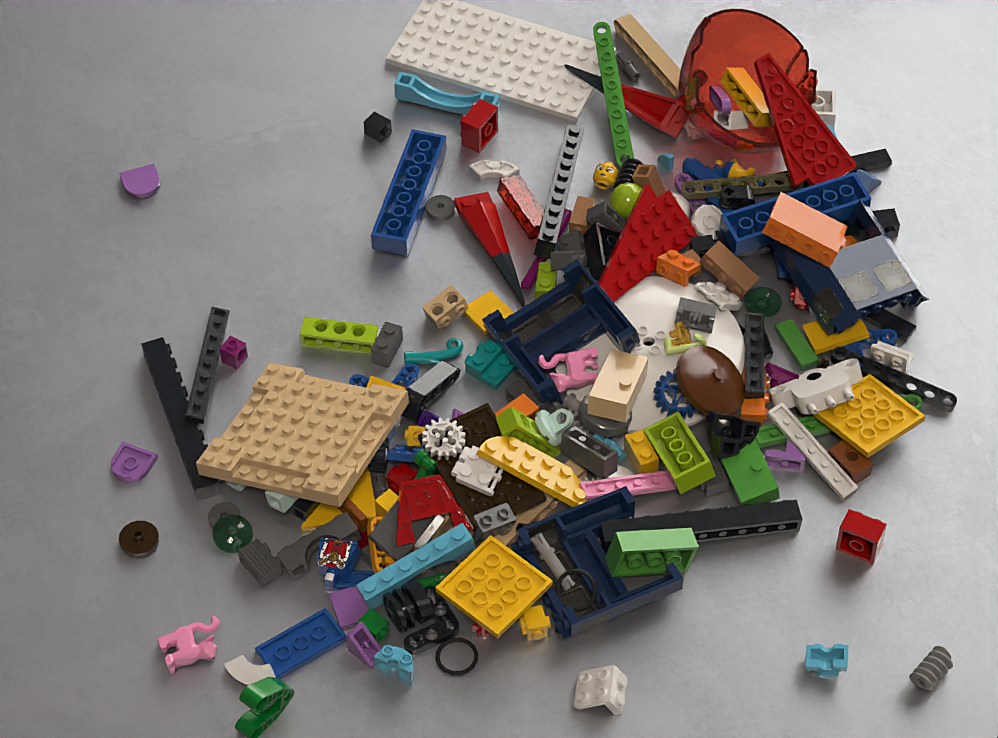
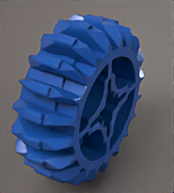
M676 368L673 370V374L668 370L666 376H660V381H656V388L653 389V393L656 394L653 400L658 401L656 407H662L660 410L661 414L668 412V417L679 412L685 420L686 415L691 419L693 413H699V410L691 405L683 393L676 400L677 394L681 389L679 385H669L670 383L677 382ZM664 392L672 398V403L668 402ZM681 403L688 405L686 407H677Z

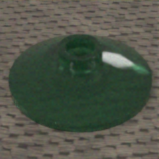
M757 287L751 289L745 295L744 305L748 312L764 313V317H771L781 309L782 299L771 288Z
M230 514L223 516L213 527V541L220 550L226 553H238L239 549L251 543L253 538L252 526L248 520L240 515ZM235 529L237 532L235 534H230L229 530Z

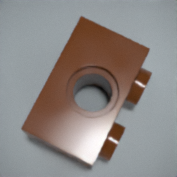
M845 440L829 448L828 454L855 484L871 475L873 466L871 459L865 457Z

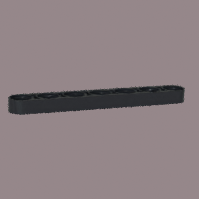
M836 347L832 351L830 359L833 364L848 359H857L863 365L860 367L863 377L871 374L888 388L904 395H918L923 403L945 412L953 411L957 404V397L944 389L844 347ZM840 353L844 355L845 359H837L835 354ZM871 369H878L880 371V374H873L871 372ZM895 376L898 382H891L888 377ZM907 384H914L917 389L910 390ZM930 391L934 394V397H927L924 392ZM943 399H949L953 404L946 405Z

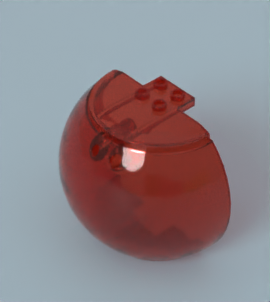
M725 9L704 17L689 41L680 69L678 96L680 105L687 118L709 141L738 153H767L780 149L773 124L771 127H754L750 120H748V128L727 130L713 118V110L717 109L709 99L710 85H720L731 100V110H741L720 83L726 68H744L762 91L753 63L769 52L808 103L812 105L817 100V70H809L807 50L804 49L801 42L786 27L764 14L746 9Z

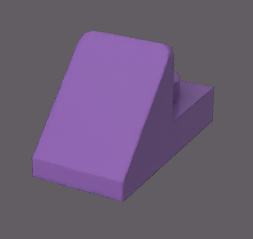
M787 440L786 452L766 449L765 460L769 468L804 472L806 457L789 440Z

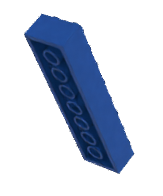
M411 130L371 233L372 249L408 255L447 151L445 135Z
M855 172L786 194L838 222L849 218L859 200L864 205L867 204L869 208L871 204V197ZM778 197L721 215L719 229L735 256L774 242L775 239L762 233Z

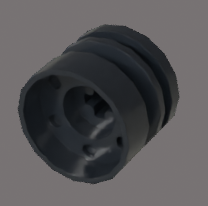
M416 579L402 585V594L398 589H394L392 594L387 592L383 595L386 613L401 634L406 632L408 628L412 629L415 627L414 619L419 624H422L434 618L430 599Z

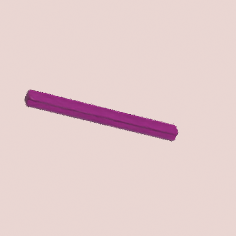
M564 209L558 238L571 218V210ZM536 256L521 282V289L526 291L531 289L537 278L539 262H546L547 258Z

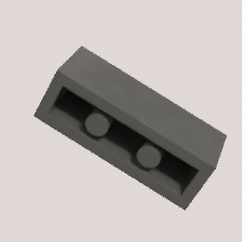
M576 426L561 434V454L602 479L617 472L618 451Z

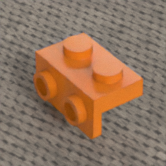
M670 250L658 257L656 274L686 287L688 286L689 276L700 271L701 264L692 258L679 254L675 250Z

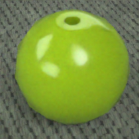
M629 182L620 184L613 190L610 196L611 207L627 220L642 187Z

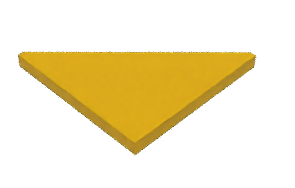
M367 466L347 497L367 516L368 521H371L376 517L370 472ZM321 503L301 525L302 532L316 530L317 527L325 525L333 520L334 517L343 513L336 506Z

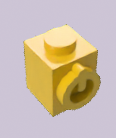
M408 426L404 436L408 446L422 447L418 440V435L425 431V427Z
M542 605L530 607L518 619L521 634L526 635L527 640H540L548 636V628H551L549 616H545Z

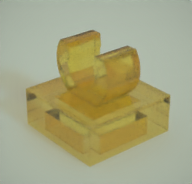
M682 321L675 323L676 330L669 332L672 338L676 337V339L671 340L672 345L678 346L680 344L692 343L690 331Z

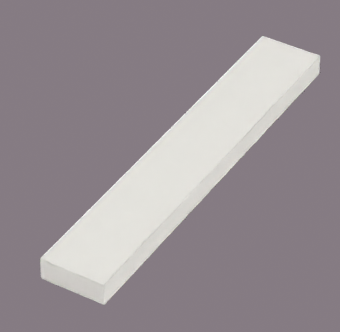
M783 402L767 412L770 420L806 457L805 459L842 501L858 490V486Z

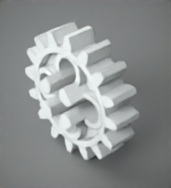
M440 417L437 423L431 420V426H425V431L422 432V445H426L425 450L427 452L431 451V457L436 454L438 455V460L442 456L449 460V455L455 458L457 452H462V446H465V432H462V426L457 427L456 420L450 423L449 418L446 421H442ZM451 430V431L448 432V436H447V438H446V437H445L446 431ZM440 439H441V440H442V446H441V447H438V446L440 445Z

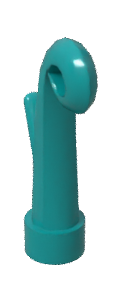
M451 338L446 342L448 350L404 352L405 365L410 363L437 365L441 362L440 360L452 358L460 354L463 350V343L458 338Z

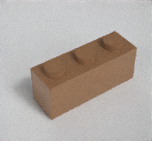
M720 241L710 248L699 261L720 283H723L731 293L737 295L740 299L760 279Z

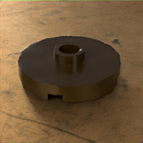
M137 520L127 524L119 534L121 550L131 557L150 555L159 545L157 528L147 521Z

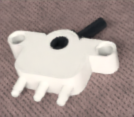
M821 358L816 369L804 372L800 375L799 379L773 387L769 391L773 406L775 407L783 402L788 409L796 407L802 414H817V412L829 407H835L837 404L853 400L854 395L851 385L863 379L859 361L853 358L829 366V360Z

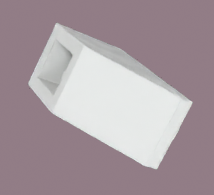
M713 110L712 128L713 130L748 128L749 119L742 110H731L730 114H720L717 110Z

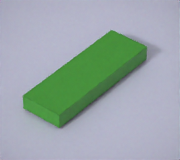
M792 319L775 325L776 332L801 370L818 364V357Z

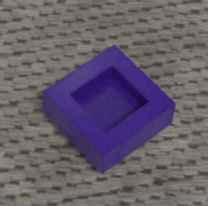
M423 410L417 426H431V420L437 423L440 417L427 410Z

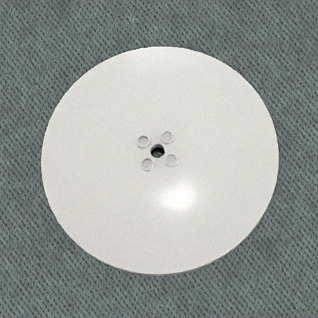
M649 276L642 279L614 301L615 305L637 330L640 343L638 345L636 343L631 354L648 357L647 376L631 409L632 421L626 432L633 433L645 429L667 417L668 412L661 414L660 410L662 407H656L658 401L653 400L654 395H656L653 393V389L656 388L655 383L660 381L661 375L666 376L668 370L673 374L677 361L683 353L666 355L663 338L671 337L672 346L695 343L697 340L693 336L698 333L706 339L707 346L713 347L725 354L735 364L742 376L745 363V344L739 324L729 310L721 311L716 303L709 301L706 295L694 289L695 285L691 283L683 287L664 277ZM680 297L717 305L712 333L674 324ZM579 302L569 313L582 306ZM606 334L601 335L580 349L597 348L598 357L593 358V360L597 361L598 370L594 371L592 368H585V372L600 373L610 350H618ZM647 341H651L654 343L651 346L644 345V343ZM564 361L559 362L555 366L557 374L567 375ZM673 382V383H670L669 385H671V384H673V385H678V382ZM588 384L581 388H569L564 393L566 396L574 393L581 402L585 396L590 394L593 384ZM682 391L677 394L676 400L682 395ZM664 392L668 402L672 403V398ZM681 403L677 407H686L688 405ZM699 411L698 414L693 413L691 419L686 415L684 421L689 427L706 419V414Z

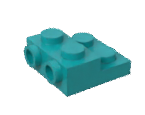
M487 339L485 342L481 341L477 345L476 352L473 355L469 354L465 359V372L495 390L516 369L503 352L502 347L490 339Z

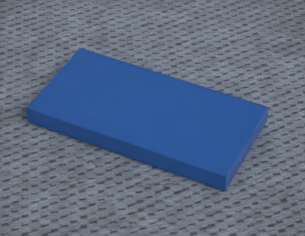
M324 608L255 647V652L264 665L270 664L276 678L282 679L343 644L347 639L346 634L328 610Z

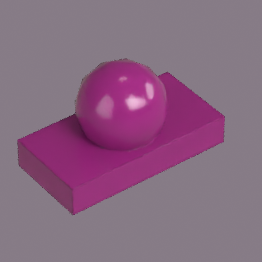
M768 362L765 365V370L771 378V389L791 380L799 379L798 374Z

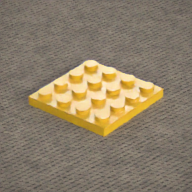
M871 374L865 376L860 382L851 385L854 395L853 400L837 404L835 407H829L817 412V414H813L814 417L867 458L925 421L923 413Z
M490 535L435 589L439 595L498 639L553 585V580Z

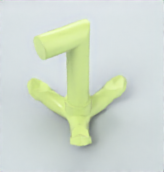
M698 333L693 336L697 340L695 343L672 346L671 337L663 338L666 355L683 353L696 345L707 346V341Z

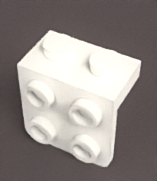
M880 341L877 344L871 345L870 359L907 374L914 358L913 353Z
M615 665L579 672L574 707L580 710L605 705L614 715L622 714L623 705L625 704L627 677Z

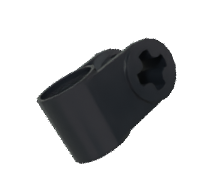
M726 185L721 188V197L718 204L722 209H741L755 204L753 189L750 185Z

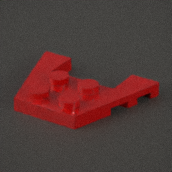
M440 474L399 484L396 547L415 543L411 522L436 517L437 515L449 514L453 528L463 523L468 531L472 530L470 523H468L464 515V511L454 500L453 494Z

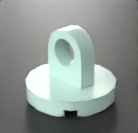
M558 409L550 414L546 410H540L535 414V423L542 436H547L550 439L548 442L551 445L559 446L561 444V434L573 424L574 417L571 411ZM566 414L567 419L565 423L561 424L560 417Z

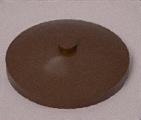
M696 345L686 350L679 357L676 365L677 382L683 395L692 406L706 415H709V410L733 414L741 407L745 398L744 382L735 364L725 354L710 346Z

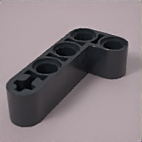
M442 360L406 389L409 404L401 414V417L417 425L421 413L427 409V405L457 381L461 372L460 368Z

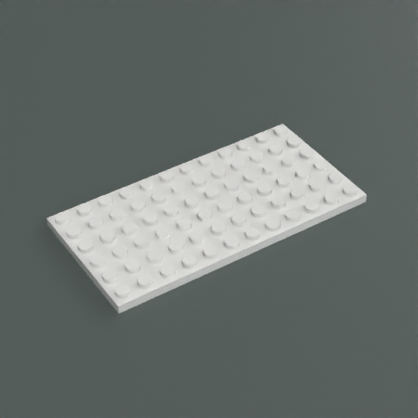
M423 0L385 58L388 64L474 91L500 95V99L574 122L578 121L595 88L567 70L565 64L601 77L594 41L459 0Z

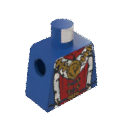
M320 538L317 567L320 575L324 577L323 583L325 585L334 586L337 578L346 580L350 577L361 555L358 542Z

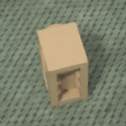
M452 285L448 286L422 307L426 317L439 331L443 327L448 326L452 320L462 315L469 308L465 298Z

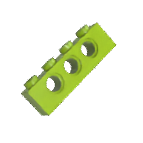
M304 317L300 331L301 346L372 355L371 348L374 342H376L375 339L379 336V326L336 321L334 319Z
M512 406L496 416L502 436L515 437L552 458L561 454L560 445H551L548 442L550 439L547 436H542L535 421Z

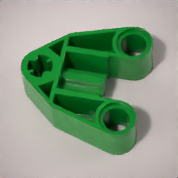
M266 677L247 686L240 694L239 700L248 706L250 710L238 719L235 729L246 738H258L280 716L293 698L294 690L279 678Z

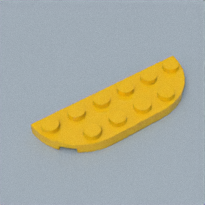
M497 436L490 438L481 445L476 453L479 457L571 507L586 502V494L579 485L580 480L569 466H565L515 437Z

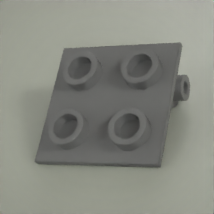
M680 297L674 324L712 333L717 305Z

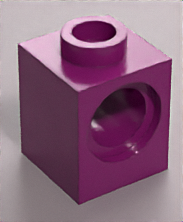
M231 335L219 348L222 363L236 370L248 358L246 343Z

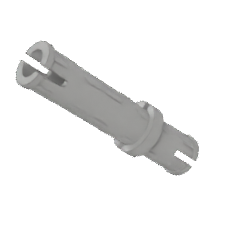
M542 533L535 535V538H531L530 541L539 551V557L545 560L558 580L566 570L555 555L554 548L550 547ZM569 575L561 583L564 591L570 589V586L575 585V582H573Z

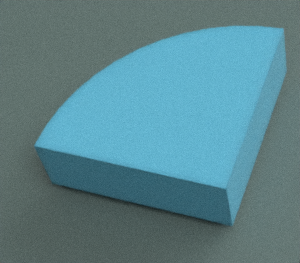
M663 153L658 156L657 161L668 171L673 169V154Z

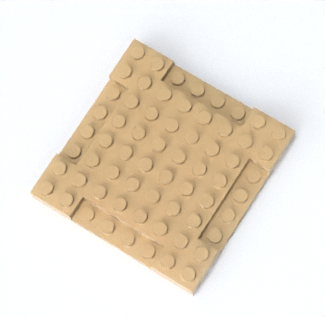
M270 362L252 386L253 394L220 438L215 437L196 462L199 475L341 507L409 404L408 392L373 383L369 388L312 377L305 375L304 369Z

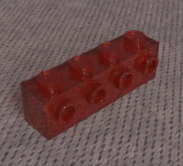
M519 174L500 178L497 193L530 240L537 239L544 214L543 206L539 204L535 195L530 191L526 182L523 181Z

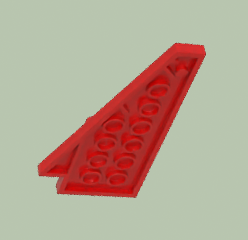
M768 52L757 59L753 64L792 187H797L805 180L810 186L844 176L858 166L772 55Z
M649 184L642 187L598 282L613 302L656 269L659 256L670 250L680 251L690 243V237L698 236L691 221L670 190L657 197Z

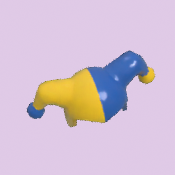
M733 157L723 167H721L723 164L722 160H716L715 166L712 169L717 175L725 178L752 176L755 173V168L753 167L747 170L741 168L736 158ZM757 182V185L762 187L763 182Z

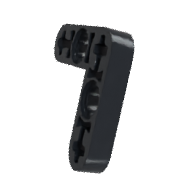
M434 586L426 587L424 590L427 595L431 594V596L435 597V604H433V600L429 597L434 611V618L432 619L435 623L408 635L404 639V649L411 655H418L448 639L456 637L459 633L457 618L446 600L436 592ZM441 608L444 609L446 613L442 616H439L435 614V611ZM447 620H448V624L450 625V627H454L453 630H450V628H447V625H446V621H447ZM431 632L436 633L437 638L429 640L426 635ZM413 642L414 644H417V646L413 647L412 645H410V643Z

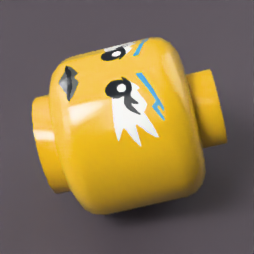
M611 162L598 164L593 174L595 185L604 190L613 187L618 176V170Z

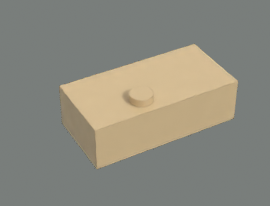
M611 349L588 396L587 414L625 423L647 376L648 357Z

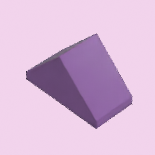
M360 622L346 635L347 648L368 667H372L375 664L374 656L382 648L364 623Z

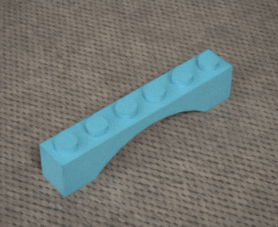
M404 72L399 73L394 83L396 99L466 115L470 111L471 106L476 104L479 99L498 106V113L500 111V95L487 92L472 95L451 94L430 86L416 75Z
M459 524L357 584L356 586L361 598L368 609H375L383 604V595L389 592L392 594V590L400 589L402 585L421 572L440 563L456 560L466 553L475 550L473 538L464 524Z

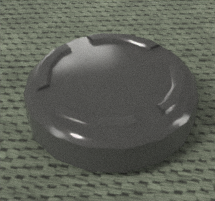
M589 395L583 398L578 409V418L582 425L590 432L600 436L613 437L627 431L632 421V411H630L625 423L587 414Z

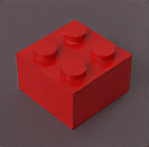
M479 99L476 104L471 106L470 111L463 115L460 120L462 146L477 153H480L498 132V106Z
M849 509L839 528L836 550L874 564L883 546L887 524L879 519H873L863 515L861 512Z

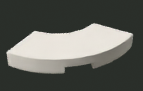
M482 160L469 165V170L480 180L487 177H496L506 182L519 174L518 167L502 160L500 162Z
M244 655L224 664L228 672L237 681L248 686L266 677L276 678L270 664L262 666L253 665L248 662Z

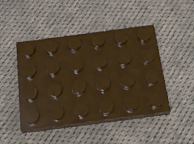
M488 403L450 420V423L456 420L457 427H463L462 432H465V446L472 448V446L480 448L486 440L502 436L496 415ZM451 430L446 431V433H445V437H446V438H447V436H448V432L451 431ZM421 433L418 435V440L422 445L423 438ZM440 439V445H439L438 447H441V446H442V440H441V439ZM457 452L455 458L449 455V460H446L445 456L438 460V455L436 454L431 457L438 463L436 466L437 472L450 489L458 506L464 511V515L474 533L478 527L473 520V516L507 503L516 516L546 502L547 497L542 490L505 470L501 474L500 482H497L493 490V496H488L456 482V477L451 475L461 453ZM493 479L491 480L488 488H490V486L492 485L494 481Z

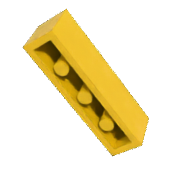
M726 68L720 80L726 91L754 127H771L772 121L763 92L744 68Z

